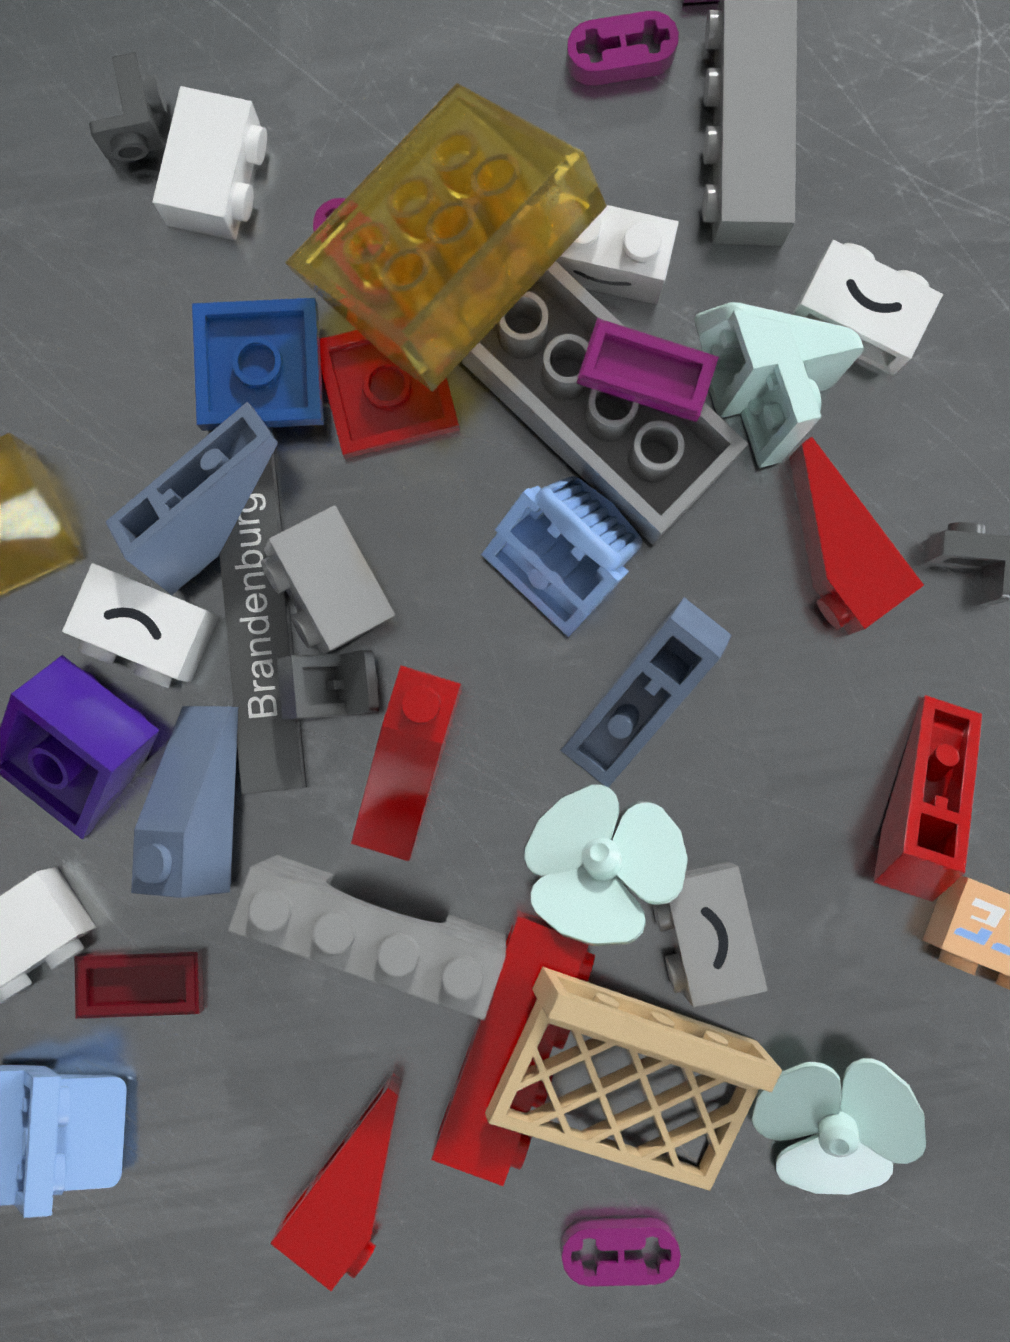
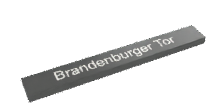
M274 452L220 552L233 705L238 707L237 748L242 794L306 788L299 719L282 720L276 658L293 655L288 594L286 590L278 594L273 589L261 565V560L267 558L263 549L268 539L282 532Z

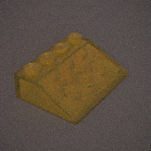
M456 83L285 263L293 273L394 364L433 392L607 206L584 152Z

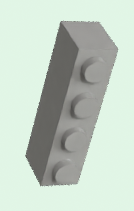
M720 0L717 10H708L705 27V48L715 49V68H707L704 87L705 106L714 107V126L706 127L703 159L704 164H713V185L706 184L703 222H712V244L783 246L795 224L797 0Z

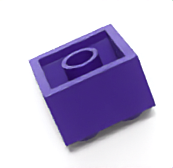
M61 655L11 693L0 726V776L83 840L94 829L144 765L159 729L147 721L140 711L129 707L102 686L91 673L80 669L64 655Z

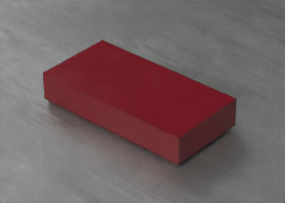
M202 949L81 953L74 956L75 1019L200 1014L204 1010Z

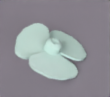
M590 785L562 797L538 820L524 853L528 869L534 875L540 877L531 891V904L536 914L560 935L592 946L629 944L637 940L643 933L646 924L644 910L624 884L640 899L649 904L661 905L669 903L677 898L683 889L688 863L681 830L663 808L654 803H640L629 808L622 816L614 838L611 840L619 815V802L616 794L610 788L603 785Z
M862 1058L852 1062L846 1068L843 1075L842 1090L839 1075L834 1069L818 1062H805L782 1071L772 1093L761 1089L756 1098L752 1122L754 1128L761 1135L777 1141L813 1135L782 1150L776 1160V1172L779 1178L786 1184L815 1194L849 1195L880 1186L888 1181L892 1175L893 1163L908 1164L914 1162L923 1155L926 1149L924 1112L909 1084L888 1066L875 1059Z

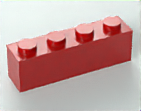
M517 910L506 940V957L485 1019L478 1018L434 1141L431 1160L504 1186L510 1167L518 1170L522 1168L532 1136L490 1124L485 1112L537 1001L532 988L542 967L588 982L595 960V954L587 952L589 944L562 936L543 919ZM548 1023L537 1047L542 1061L549 1058L552 1047L561 1050L564 1048L570 1030ZM533 1058L528 1067L535 1065ZM553 1075L549 1076L551 1083H552ZM542 1080L518 1090L509 1108L527 1113L531 1110V1107L538 1108L544 1105L548 1094Z

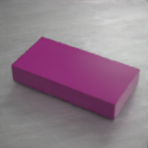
M597 318L578 375L577 384L697 422L719 357Z

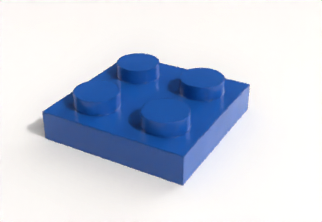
M316 298L192 303L196 421L201 431L214 430L246 402L255 409L267 428L324 425L319 310Z

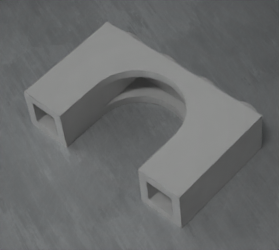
M279 855L250 867L228 931L479 1019H485L506 957V934L449 914L445 923H436L377 907L330 886L334 874Z

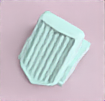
M729 302L698 313L694 318L702 351L719 357L709 386L716 412L721 418L741 414L759 468L781 463L821 419L820 392L835 385L864 351L859 335L850 328L743 303Z

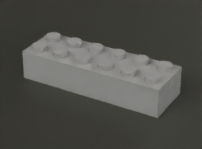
M478 187L390 273L395 299L436 335L437 339L593 489L611 501L626 520L652 545L731 466L748 445L705 402L697 422L577 384L578 375L597 318L621 326L624 325Z

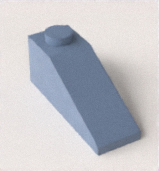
M248 402L106 521L124 558L171 595L198 575L202 569L219 556L278 444L263 420Z
M684 597L565 743L561 751L600 783L609 788L717 663L732 635Z
M182 706L134 829L131 893L185 898L230 892L238 707Z

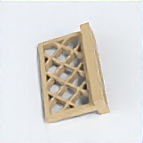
M542 967L532 988L537 1001L485 1112L488 1122L499 1127L710 1191L759 1089L772 1093L782 1069L756 1040ZM548 1023L571 1030L576 1046L542 1061L537 1047ZM582 1034L592 1038L584 1041ZM615 1045L627 1049L632 1064L599 1079L591 1056ZM638 1053L647 1057L640 1059ZM533 1058L535 1065L528 1067ZM583 1061L591 1083L557 1098L549 1076ZM669 1064L681 1067L686 1081L654 1096L646 1075ZM693 1071L700 1073V1075L694 1077ZM638 1079L646 1100L613 1115L605 1094ZM542 1080L550 1102L527 1113L509 1108L518 1090ZM723 1082L737 1086L728 1104L709 1113L707 1112L701 1096L702 1092ZM692 1097L699 1118L668 1132L660 1112ZM598 1098L606 1119L583 1130L569 1127L564 1114ZM651 1116L653 1117L660 1135L659 1137L638 1147L624 1144L620 1131ZM557 1117L559 1123H556V1122H553V1121H550V1120H552V1119H554V1118ZM706 1134L709 1145L699 1166L678 1160L674 1148ZM612 1135L614 1140L608 1139L607 1137Z

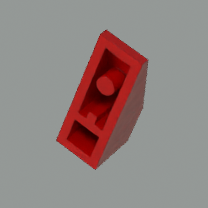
M810 437L791 454L789 459L812 584L821 597L817 600L821 613L833 627L839 630L844 627L850 635L869 627L923 587L924 584L814 438Z
M400 665L381 726L351 844L410 861L463 689L461 683Z
M926 695L920 700L881 829L874 883L933 902L965 874L983 714Z
M394 1073L282 1219L270 1243L330 1291L334 1289L345 1273L351 1278H355L365 1266L376 1247L370 1239L377 1217L403 1082Z

